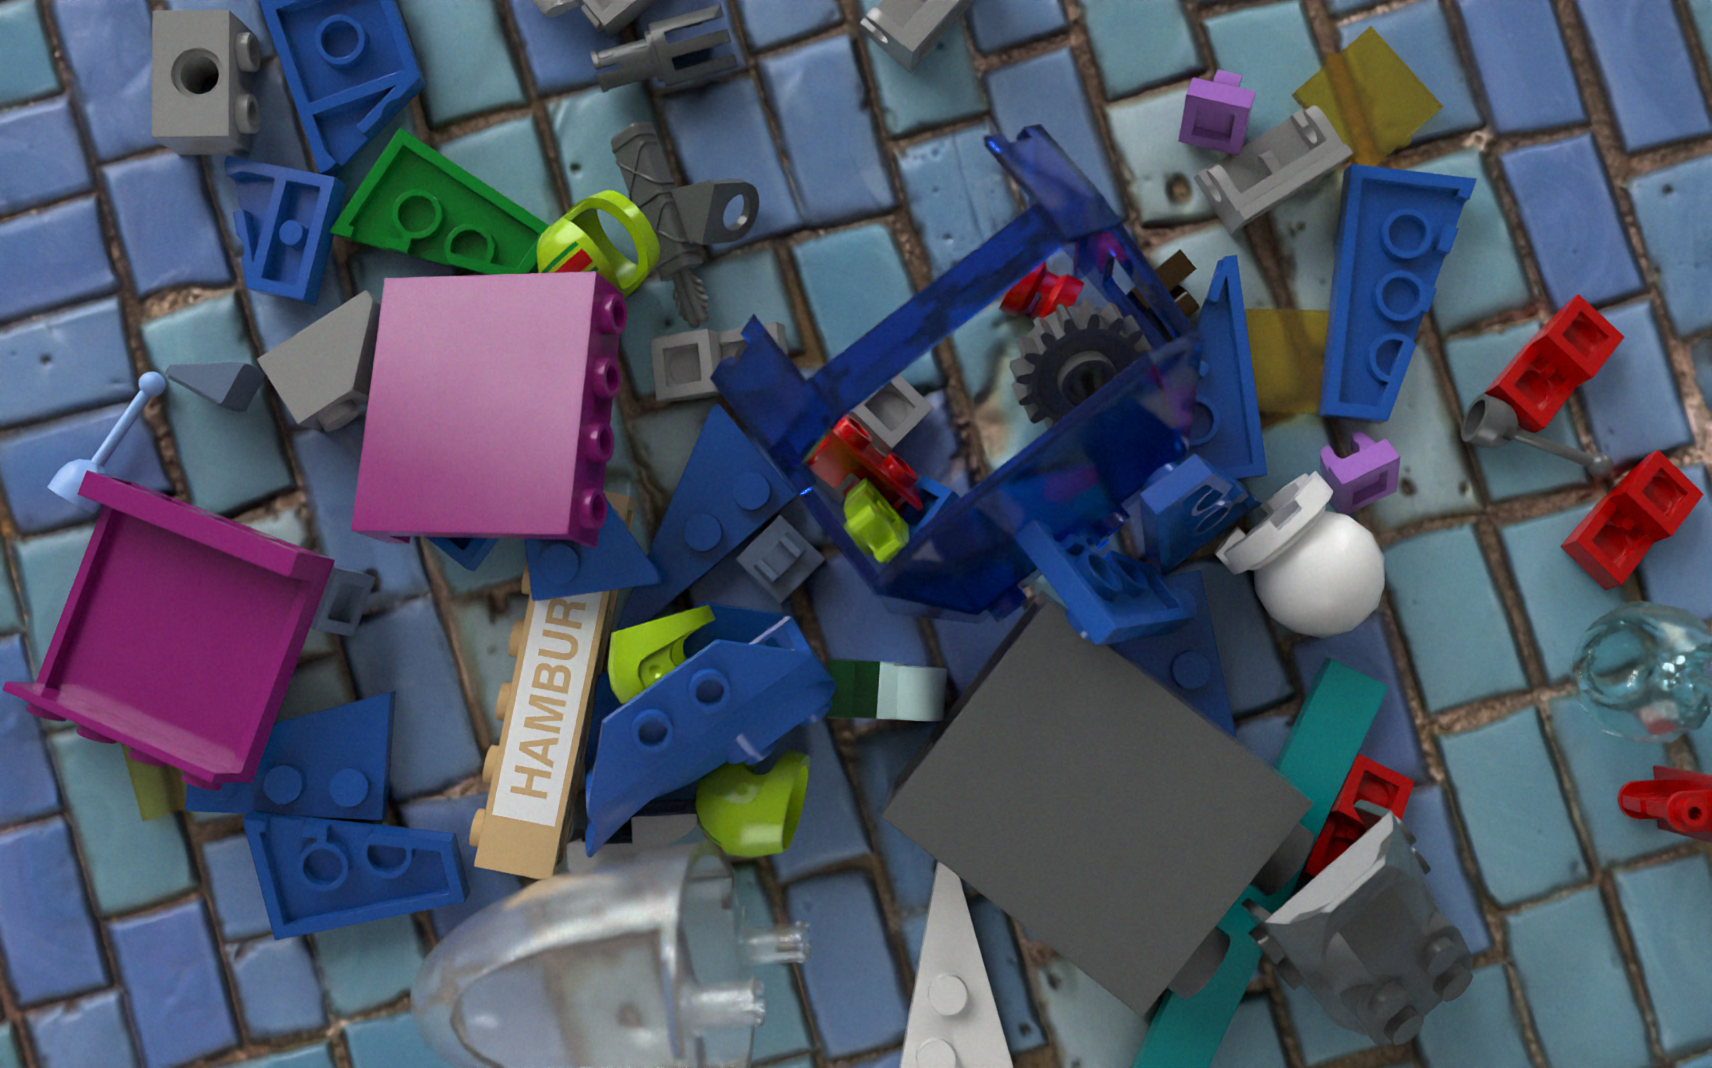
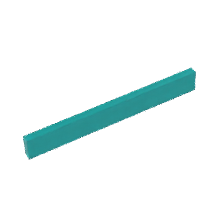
M1332 658L1324 659L1274 764L1277 770L1287 776L1314 803L1299 821L1300 824L1314 835L1311 850L1297 873L1275 894L1263 896L1252 886L1248 885L1217 924L1219 928L1230 936V946L1222 964L1210 981L1189 999L1183 1000L1170 989H1167L1130 1068H1209L1263 954V951L1248 935V932L1256 925L1241 903L1250 898L1270 914L1275 913L1287 903L1389 686Z

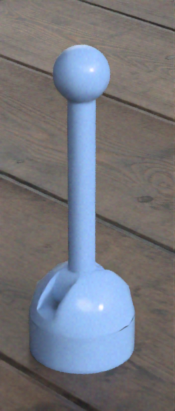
M147 372L140 377V391L92 460L78 459L68 462L57 472L47 486L50 490L88 512L95 514L102 505L101 503L78 495L86 470L108 475L103 467L151 397L158 396L164 392L166 382L161 374Z

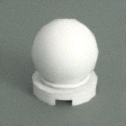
M1314 471L1310 476L1306 473L1299 476L1261 504V508L1268 516L1247 535L1237 526L1219 545L1215 554L1233 575L1248 569L1254 571L1255 592L1273 619L1292 632L1326 638L1353 630L1378 607L1384 589L1385 557L1371 532L1346 514L1325 511V504L1330 500L1334 491Z

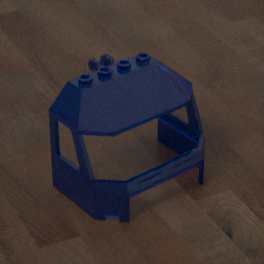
M1041 124L1024 127L1016 137L1018 141L1012 143L1002 133L984 136V146L1029 197V208L818 371L805 379L753 314L740 332L748 346L737 361L733 356L722 359L710 376V380L749 436L889 614L980 624L991 615L997 623L1002 621L1028 599L1022 590L1042 576V573L1014 538L1032 519L1048 524L1053 532V538L1059 542L1070 533L1086 540L1093 551L1098 553L1109 544L1110 540L1108 538L1131 519L1126 509L1139 500V494L1144 491L1143 485L1155 471L1170 462H1175L1179 466L1184 462L1188 452L1204 340L1189 323L1104 196ZM1060 249H1063L1073 261L1072 276L1079 280L1086 276L1108 303L1116 304L1123 318L1132 315L1153 350L1144 354L920 528L878 574L812 488L816 484L817 479L807 464L808 459L844 416ZM1115 259L1173 336L1174 341L1167 343L1112 278Z

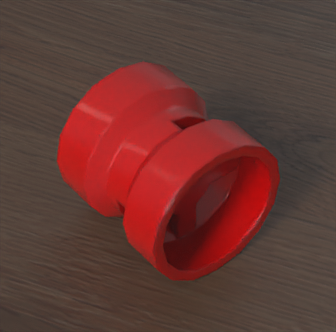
M1028 253L999 309L1015 318L1024 315L1032 320L1037 317L1044 319L1049 314L1055 312L1056 306L1063 303L1065 307L1073 306L1085 283L1069 274L1058 276L1050 272L1045 261Z

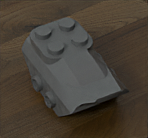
M1360 799L1353 805L1367 830L1360 839L1275 913L1270 914L1250 898L1243 901L1241 905L1256 925L1248 932V935L1268 957L1267 961L1293 990L1302 984L1338 1026L1362 1035H1368L1378 1045H1386L1391 1042L1395 1045H1401L1417 1034L1423 1025V1018L1439 1003L1456 999L1469 987L1473 978V974L1470 972L1473 957L1459 929L1447 919L1425 876L1431 871V868L1424 858L1412 847L1416 842L1414 835L1393 814L1392 810Z

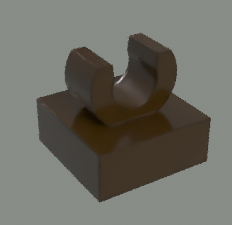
M1180 249L1134 286L1120 302L1135 320H1138L1154 306L1162 321L1173 331L1200 308L1191 294L1180 286L1197 268Z

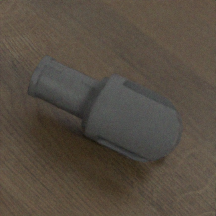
M721 4L649 23V31L644 32L645 39L598 52H590L596 70L616 64L622 65L621 69L597 75L602 93L608 92L609 89L652 77H657L658 83L664 81L666 87L738 67L735 54L715 60L710 59L699 62L696 65L683 69H674L672 61L674 58L731 42L728 29L669 45L666 41L665 34L692 28L724 17Z

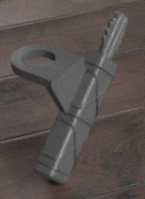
M633 122L611 139L612 153L615 154L617 159L616 164L620 167L629 192L630 201L641 210L656 234L660 246V258L655 266V270L658 271L661 281L673 280L675 286L673 299L677 300L676 308H680L679 316L683 317L684 321H688L690 327L697 328L700 323L707 322L709 318L706 310L709 307V304L706 303L709 301V298L704 295L706 289L700 286L703 284V281L695 277L692 272L693 269L703 263L699 252L700 248H698L697 244L729 243L742 238L750 230L757 217L759 195L752 184L742 179L708 180L676 188L653 124L651 122ZM742 194L744 207L741 216L733 225L725 227L723 216L726 206L732 198Z

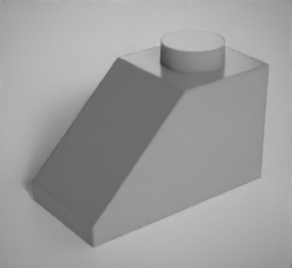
M364 290L256 359L297 424L316 431H320L323 428L326 432L334 431L355 419L359 414L357 407L369 400L382 300L368 290Z

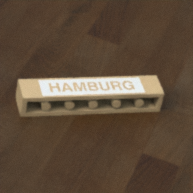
M604 491L606 498L613 508L618 511L631 533L638 500L627 495ZM526 563L522 578V593L529 595L525 620L517 619L515 621L509 641V656L517 658L512 683H503L496 704V719L504 721L499 746H490L483 768V783L491 784L486 809L479 808L477 810L470 831L469 845L477 848L474 867L550 882L563 871L567 852L566 846L569 842L584 768L598 676L604 670L620 590L532 601L528 564Z

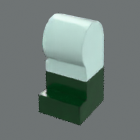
M830 658L829 672L836 682V690L831 697L833 706L826 714V718L911 721L944 720L947 669L904 665L901 662Z

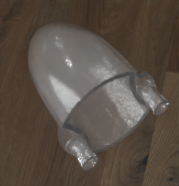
M712 841L644 850L607 858L563 871L518 889L467 917L438 942L419 966L411 985L409 1011L414 1027L426 1047L451 1068H751L755 1027L763 1026L766 1016V998L755 1000L757 994L764 993V986L759 977L755 978L754 970L756 966L793 962L808 963L811 959V939L803 940V935H809L810 930L806 920H799L795 923L753 926L747 918L744 904H739L732 865L724 851Z

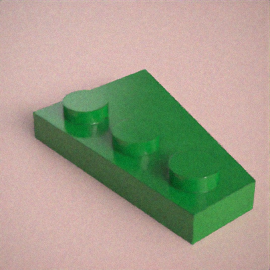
M399 128L329 230V233L336 238L476 275L538 273L536 252L538 241L542 233L550 225L405 130Z

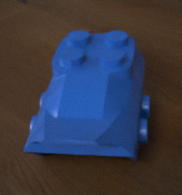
M703 601L693 609L709 605L716 620L692 633L685 640L683 649L688 660L624 705L619 702L611 690L608 669L598 676L584 759L588 817L585 824L586 856L591 858L625 822L653 798L684 787L707 775L727 761L730 764H737L743 761L747 765L756 764L769 756L777 747L778 739L798 724L801 726L811 725L829 712L833 706L831 697L836 690V682L791 614Z

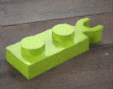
M865 477L847 492L843 508L845 518L847 519V522L843 524L844 530L864 554L870 556L873 553L879 563L884 561L889 563L909 546L908 524L868 477Z

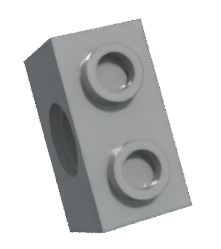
M153 10L151 137L177 155L252 154V134L257 133L260 128L259 105L253 95V72H257L260 68L261 53L256 35L230 10ZM219 73L218 82L211 91L201 94L203 82L209 76Z

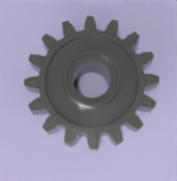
M1083 299L1081 305L1065 307L1063 303L1056 306V311L1044 319L1040 317L1034 319L1035 327L1027 337H1019L1016 342L1021 352V358L1010 361L1009 367L1015 378V382L1011 385L1020 406H1024L1029 420L1033 424L1044 420L1049 434L1056 435L1065 424L1069 426L1074 438H1081L1085 425L1093 423L1100 434L1107 432L1106 418L1113 414L1124 421L1130 418L1125 404L1129 400L1144 402L1147 396L1139 382L1154 379L1155 372L1147 360L1154 355L1153 349L1132 315L1123 318L1116 304L1111 302L1103 309L1095 307L1090 299Z

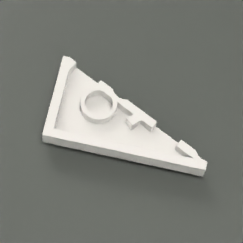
M937 860L899 1068H1014L960 878Z

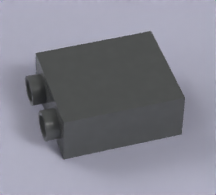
M1041 590L944 715V720L937 724L888 787L881 817L1143 1017L1166 987L1181 999L1186 1000L1197 994L1214 976L1230 946L1229 934L1219 928L1217 924L1248 885L1252 886L1263 896H1271L1283 888L1297 873L1307 858L1314 840L1313 833L1300 824L1299 821L1314 803L1287 776L1114 644L1096 646L1093 641H1088L1080 636L1066 618L1065 611L1067 608Z

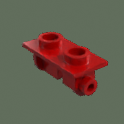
M823 405L818 409L823 428L818 434L812 429L806 431L795 445V450L801 454L800 462L804 466L808 467L834 489L850 473L854 474L857 478L843 491L845 498L847 492L865 477H868L901 517L905 512V506L903 505L905 501L918 511L923 508L914 484L918 480V476L902 458L893 452L886 458L870 445L872 442L870 434L850 415L844 413L838 419Z
M1653 765L1654 780L1630 781L1619 790L1617 797L1618 806L1626 816L1638 820L1657 819L1658 829L1712 843V775L1662 765Z

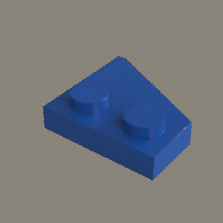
M226 155L224 162L226 176L235 180L240 210L233 211L237 236L241 239L244 246L241 260L246 288L260 294L316 306L334 237L329 233V230L339 217L347 184L332 176Z

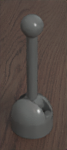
M1487 394L1479 395L1471 403L1461 425L1462 440L1481 448L1497 449L1515 439L1586 466L1588 472L1594 477L1602 478L1608 476L1614 468L1613 459L1606 453L1590 455L1519 428L1517 414L1513 407L1503 400Z

